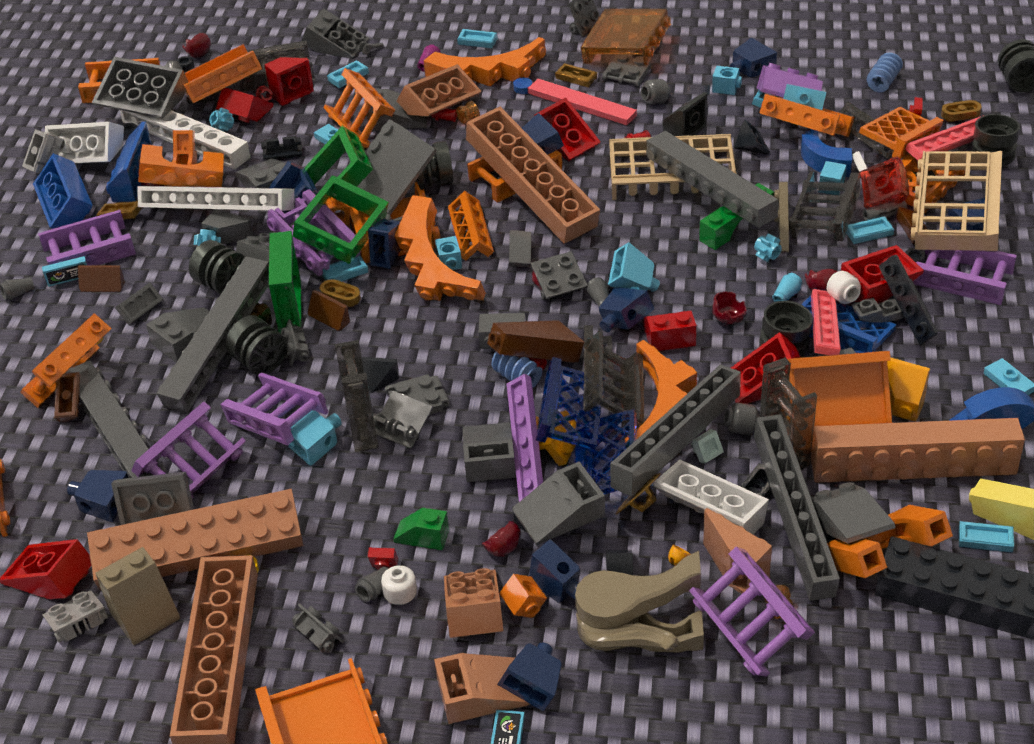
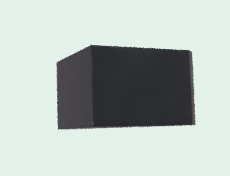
M632 549L606 550V571L633 575Z

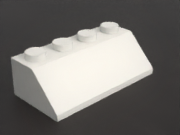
M112 122L45 126V132L63 139L58 155L73 161L75 164L110 162L123 146L124 126Z
M678 460L654 481L653 486L662 495L673 499L675 502L684 504L699 513L704 514L705 509L709 508L715 513L721 514L732 523L742 526L751 534H754L764 524L769 499L682 460Z

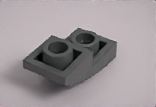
M510 230L508 266L530 268L531 232Z
M874 298L852 304L853 310L862 321L889 322L905 318L896 299L877 303Z

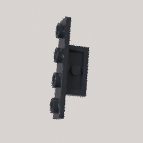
M892 255L880 264L879 268L919 344H924L936 336L938 331L898 255Z

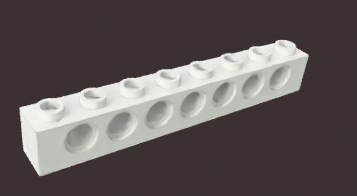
M120 110L124 123H134L139 126L141 122H146L149 134L173 143V130H194L195 151H197V154L203 156V151L224 153L223 165L234 170L251 158L247 141L173 110L163 119Z
M138 186V207L234 210L273 209L274 211L276 208H279L281 211L294 209V189Z

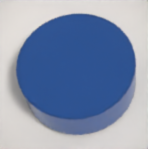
M524 77L518 78L513 82L514 91L518 94H527L528 87L532 85V80Z

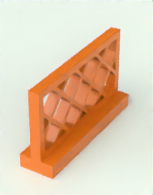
M898 107L860 127L859 133L893 149L892 157L900 160L909 154L905 150L908 143L940 132L944 120L935 117L929 121L902 107Z

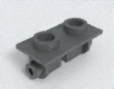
M288 319L286 327L282 329L281 334L285 336L288 342L286 356H288L289 364L292 366L294 360L307 361L310 353L307 344H305L306 339L303 329L299 326H292L291 320Z
M300 603L298 604L302 612L295 614L292 618L293 626L307 638L315 630L309 640L321 651L330 652L334 647L336 639L344 643V640L337 635L340 631L328 620L325 624L320 620L323 616L312 606L306 609Z

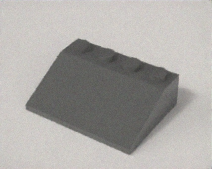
M114 57L95 94L92 104L163 119L183 99L186 92L184 84L188 83V80L181 69Z
M389 119L366 150V155L373 170L357 187L388 201L387 214L391 215L437 150Z

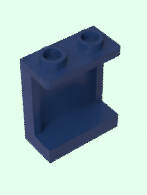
M289 160L268 187L294 189V209L296 198L302 199L304 191L310 189L315 195L318 194V190L305 168ZM285 210L283 213L285 214L291 210Z

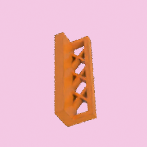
M464 191L448 206L455 236L461 251V258L466 261L477 250L489 257L494 253L480 201Z

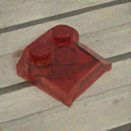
M898 156L859 171L865 208L890 201L899 204L904 202L909 196L907 172L902 160Z

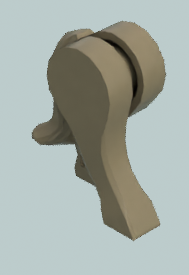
M699 551L686 556L673 568L657 575L635 576L603 570L585 576L577 585L575 593L577 631L581 640L589 647L602 651L624 647H636L654 652L678 653L703 650L702 611L692 613L676 624H666L657 621L647 613L669 603L685 592H690L689 590L692 587L700 589L701 567Z

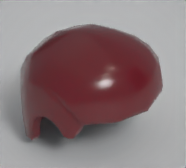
M198 33L192 40L186 39V46L182 45V48L192 58H201L209 52L211 40L206 33Z
M824 269L816 273L810 270L809 276L805 273L808 289L811 292L813 289L827 291L828 280L837 271Z
M724 291L714 296L712 313L717 320L725 324H736L744 319L747 314L745 301L738 302L735 293Z
M509 521L505 527L500 528L481 545L493 556H506L516 549L521 538L520 528L513 521Z

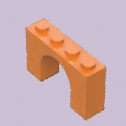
M142 144L138 182L180 187H222L224 153L203 151L202 162L193 165H182L164 159L162 156L163 146Z
M908 505L888 514L895 523L896 528L848 544L839 539L827 543L836 570L867 578L887 568L882 549L888 547L891 536L927 546H933L952 537L953 534L946 512Z

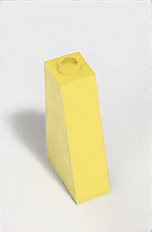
M980 479L975 488H972L969 493V502L972 504L973 514L998 525L1012 526L1014 532L1034 540V489Z

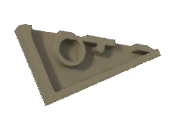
M779 182L778 190H774V197L778 199V217L774 219V222H778V234L781 240L779 245H781V253L789 252L788 182Z

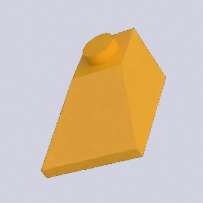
M891 358V361H887L891 414L916 422L925 402L930 368Z

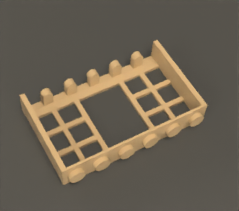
M731 134L675 136L701 153H710V158L719 164L728 163L729 170L736 173ZM652 137L609 139L612 200H616V185H629V195L635 196L637 194V184H649L650 194L656 195L658 193V183H670V192L677 194L679 192V182L685 181L672 173H655L654 161L652 160L650 162H634V156L647 155L646 140ZM714 152H726L727 159H715ZM614 156H630V163H615ZM635 167H650L651 174H635ZM615 168H631V174L616 175ZM691 186L692 193L699 192L698 189Z
M923 151L922 159H918L916 185L920 186L915 187L914 212L917 213H913L912 226L916 227H911V240H915V249L998 251L1002 151L992 153ZM928 170H944V176H928ZM949 170H965V176H949ZM970 170H987L986 176H970ZM927 181H986L985 204L925 203ZM924 208L941 209V216H924ZM946 209H963L962 217H945ZM967 209H985L984 217H967ZM923 222H940V229L922 230ZM945 222H962L961 230H944ZM967 222H984L983 231L966 230Z

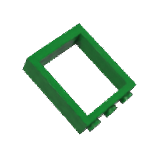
M342 125L305 166V170L314 185L345 151L351 163L342 171L338 178L357 187L373 170L357 134Z
M332 175L294 222L293 237L351 264L369 240L368 229L380 219H385L389 202ZM329 197L370 216L350 243L309 224Z
M292 231L270 233L269 288L280 334L282 329L286 327L288 319L291 320L292 326L302 328L301 277Z

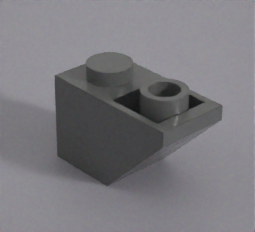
M215 209L202 222L203 229L216 231V236L221 237V244L246 239L248 236H254L250 219Z

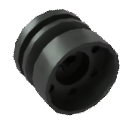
M1026 39L1015 40L1001 50L997 63L1009 87L1017 92H1029L1034 90V43Z
M1002 114L981 116L975 123L971 152L992 153L1002 151V166L1012 163L1016 156V142L1018 141L1020 130L1019 122L1012 117Z
M446 141L432 143V147L437 152L416 180L420 189L424 188V179L427 180L428 186L432 187L433 177L437 178L439 185L453 183L452 162Z
M207 240L197 246L192 253L189 261V274L194 281L221 294L245 257L243 254L227 248L217 241Z
M778 301L768 305L764 310L759 347L780 332L796 346L800 357L803 358L808 348L813 322L812 314L806 307L793 301Z
M249 315L241 318L233 325L226 338L228 353L256 375L273 372L280 366L287 353L288 342L285 336L257 316Z

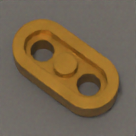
M974 100L947 103L942 106L941 117L948 122L974 119L980 116L982 106Z
M334 279L326 280L320 285L321 293L348 307L355 306L361 300L360 290L356 286Z

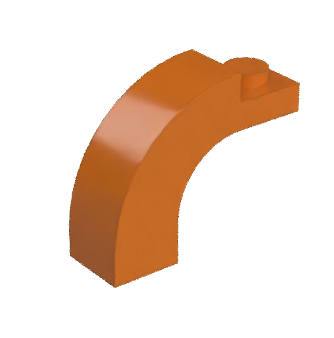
M173 130L172 163L182 165L197 164L194 130Z

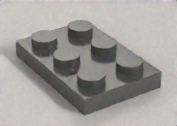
M186 472L118 479L111 483L120 525L194 510Z

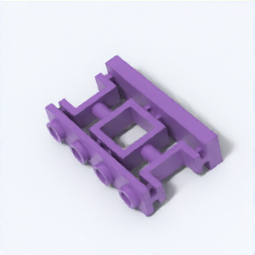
M310 189L304 191L302 199L296 198L295 209L285 214L279 208H276L275 211L273 209L268 210L267 225L269 229L275 233L292 231L293 235L294 225L290 227L288 224L296 221L316 195ZM325 204L309 222V224L348 243L355 237V234ZM293 237L296 256L306 263L310 271L320 276L323 273V269H330V258L333 256L323 251H319L316 254L314 250L317 248Z

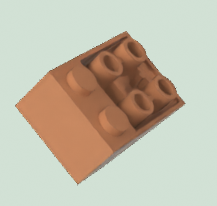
M706 508L704 511L703 544L721 574L724 575L733 566L734 560L730 557L729 553L735 547L745 549L770 578L772 545L768 544L764 539L749 533L742 526L727 520L721 514ZM740 574L729 586L742 594L750 587L749 583L751 581L745 574Z
M482 568L472 573L457 571L444 576L450 638L503 631L496 570Z
M459 653L434 659L448 724L496 713V710H510L531 705L497 685L515 658Z

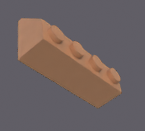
M457 64L405 85L397 102L408 115L430 116L477 96L482 91Z

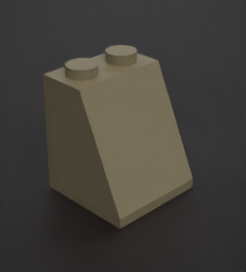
M144 547L95 573L109 612L133 645L138 644L181 619L156 563Z

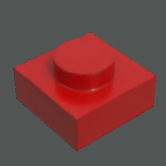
M915 97L914 105L909 106V111L921 116L923 98Z
M369 547L368 559L372 567L380 569L384 566L389 569L390 567L398 566V556L395 548Z

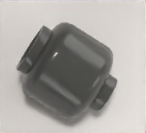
M663 79L647 80L641 87V97L649 105L664 104L671 94L670 87Z
M735 402L726 408L723 421L729 432L749 436L755 431L756 419L761 417V415L758 414L757 408L754 405Z

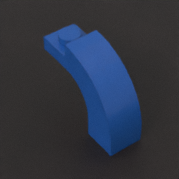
M813 129L802 134L801 156L808 166L818 172H822L826 161L845 164V177L851 176L852 148L828 146L819 139L818 131Z
M1011 387L994 388L976 394L964 401L967 408L949 420L1018 418L1021 429L1034 421V401L1020 389Z

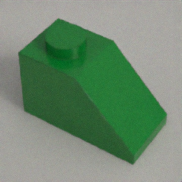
M422 507L402 519L394 536V543L443 551L449 534L447 511Z

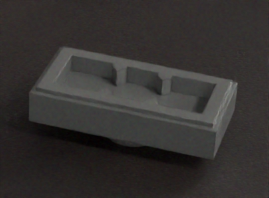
M149 282L116 306L115 309L126 323L130 325L164 299Z

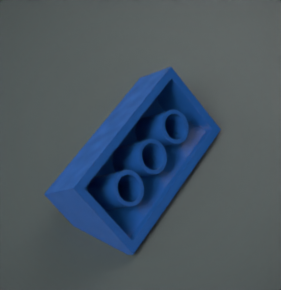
M146 122L139 124L127 137L124 146L121 148L120 157L117 158L115 169L112 170L110 181L106 185L107 193L110 194L112 202H134L137 200L138 186H141L138 178L142 144L152 145Z
M53 153L33 183L51 229L82 221L92 209L91 200L75 163Z

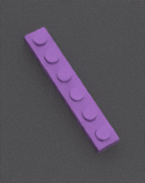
M523 374L507 383L519 502L543 483L531 377L527 374Z

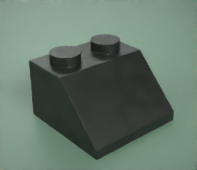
M703 92L663 120V132L667 131L673 136H693L707 126L708 93Z

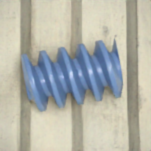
M890 52L881 55L867 76L868 86L875 92L886 91L903 67L902 59L897 54Z
M497 352L493 355L492 368L509 381L527 374L531 377L532 388L539 382L542 376V368L537 367V364L534 361H530L528 357L500 355Z

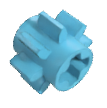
M220 108L219 111L215 110L210 115L211 127L223 132L233 127L234 118L229 113V110Z
M200 229V234L194 235L193 245L199 246L207 240L221 243V237H217L214 230Z
M769 233L766 237L760 236L754 245V249L758 251L755 255L766 262L770 259L775 260L782 250L781 245H779L781 240Z

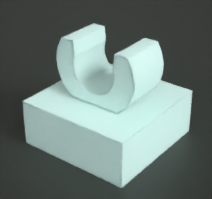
M708 430L693 439L691 443L693 452L697 454L701 463H707L724 452L716 430Z

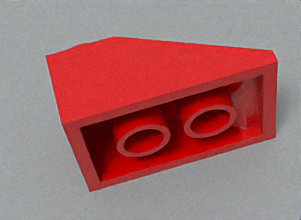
M566 97L538 112L559 133L564 146L557 151L568 161L573 160L601 143Z
M895 245L843 262L840 271L849 272L860 281L861 291L859 297L855 300L856 302L874 298L877 303H881L893 296L879 268V265L889 257L898 255L912 281L921 276L924 270L900 247Z
M779 332L731 367L741 372L740 396L735 402L748 404L784 393L787 359L801 357L796 346L782 333Z
M78 539L30 544L0 577V583L46 599H64L73 593L76 584L89 573V568L92 566L90 554Z

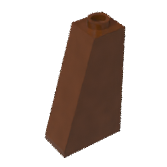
M559 320L493 323L487 344L500 355L579 362L585 342Z

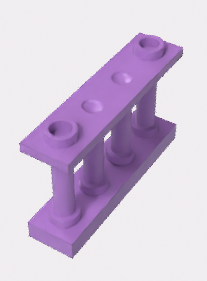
M120 210L38 233L44 252L51 250L52 256L46 257L48 265L85 256L87 265H101L136 254L130 234L122 235L121 229H124L125 225ZM113 233L114 238L101 240L100 235ZM92 238L94 244L81 247L80 241ZM72 245L73 250L60 253L59 247Z
M925 250L926 255H929L926 263L916 262L924 272L913 281L915 285L1001 305L1006 288V282L1001 280L1004 273L1013 274L1017 255L1001 251ZM937 258L950 260L948 268L934 266ZM959 263L972 265L970 274L956 271ZM985 268L995 271L993 278L989 279L979 276L981 269Z
M264 373L258 375L262 387L242 403L226 399L220 404L228 423L285 445H289L294 441L291 427L313 410L324 415L329 412L325 404V397L320 392ZM267 394L271 395V397L265 400L258 407L251 408L254 404H256ZM279 401H286L276 410H274L271 414L266 413ZM296 405L301 406L288 418L280 419Z
M202 402L135 461L131 471L137 477L144 472L147 474L151 473L152 475L166 474L157 466V460L162 456L164 458L168 457L182 472H186L187 476L193 481L189 485L193 499L194 496L192 494L230 459L235 461L244 452L242 447L246 440L242 437L233 445L208 421L207 415L211 407L207 403ZM196 426L202 428L227 451L218 460L191 435V430ZM179 441L181 443L185 442L210 467L200 475L174 450V445Z
M735 547L729 553L730 557L734 560L733 566L706 592L692 587L689 591L695 597L693 599L694 604L702 612L706 611L746 660L743 664L747 670L753 675L757 674L767 677L770 672L764 663L792 637L807 640L815 632L745 549ZM740 574H745L751 581L749 583L750 587L721 613L712 600ZM757 595H763L768 601L766 604L767 608L738 634L729 621ZM780 615L786 622L784 625L785 629L758 654H755L746 642L774 616L778 617Z

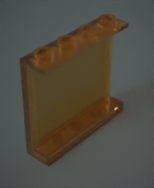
M604 9L580 47L584 64H591L596 54L643 55L644 65H647L651 57H653L656 48L659 47L665 32L671 25V18L668 16L667 9Z

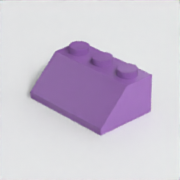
M769 63V66L763 65L757 84V89L761 92L784 98L787 84L822 91L823 81L818 79V75L807 73L804 76L799 74V70L788 68L785 71L780 69V65Z

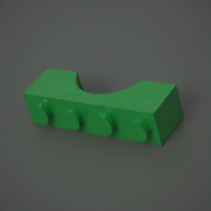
M757 183L755 185L760 189L764 190L765 192L769 193L770 195L774 196V191L768 189L760 183ZM725 206L720 207L700 220L699 241L713 250L718 249L730 241L734 229L744 218Z

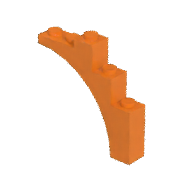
M538 37L519 49L485 57H458L434 52L423 60L425 76H430L458 64L471 80L489 87L500 78L512 82L518 78H528L531 73L530 68L546 55L545 39Z
M412 195L394 237L400 249L408 251L404 261L410 273L418 276L414 286L419 296L425 300L440 301L442 295L445 294L450 297L459 296L465 297L468 300L477 299L483 301L486 292L481 281L465 277L451 270L434 253L432 229L437 209L432 198Z
M645 340L636 344L637 362L649 373L654 381L658 397L656 405L647 420L635 432L625 438V450L697 386V372L693 367L688 366L682 360L673 364L669 358L663 356Z

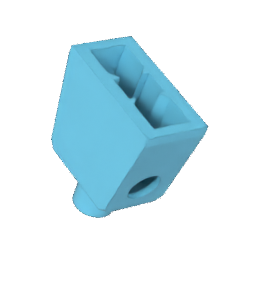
M629 242L614 251L608 282L609 286L655 292L660 285V281L652 277L654 263Z
M311 411L291 427L294 441L287 446L311 466L336 445L335 429L342 425L341 419L336 413L324 418L317 411Z

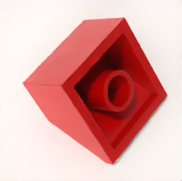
M280 57L264 64L268 86L273 93L271 96L280 105L283 106L314 92L309 59Z
M223 88L216 109H227L233 118L234 115L239 116L238 120L249 123L250 120L258 122L273 108L274 104L250 94Z
M692 310L648 316L642 319L648 344L654 346L658 351L696 346L697 325Z

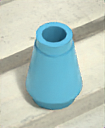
M794 273L784 275L772 296L773 301H788L802 288L803 282L801 278Z

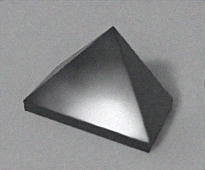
M744 120L734 148L768 155L770 150L760 131Z
M351 357L354 377L370 393L399 379L397 359Z

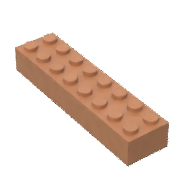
M501 106L467 122L466 140L564 244L598 227L600 209Z
M1018 418L814 426L811 464L815 483L1015 475L1018 472L1025 439Z
M292 489L87 532L93 579L100 591L101 588L95 573L141 547H144L154 560L161 576L165 577L199 569L201 557L244 555L256 557L304 546Z
M253 555L200 558L170 731L172 744H234L258 577Z

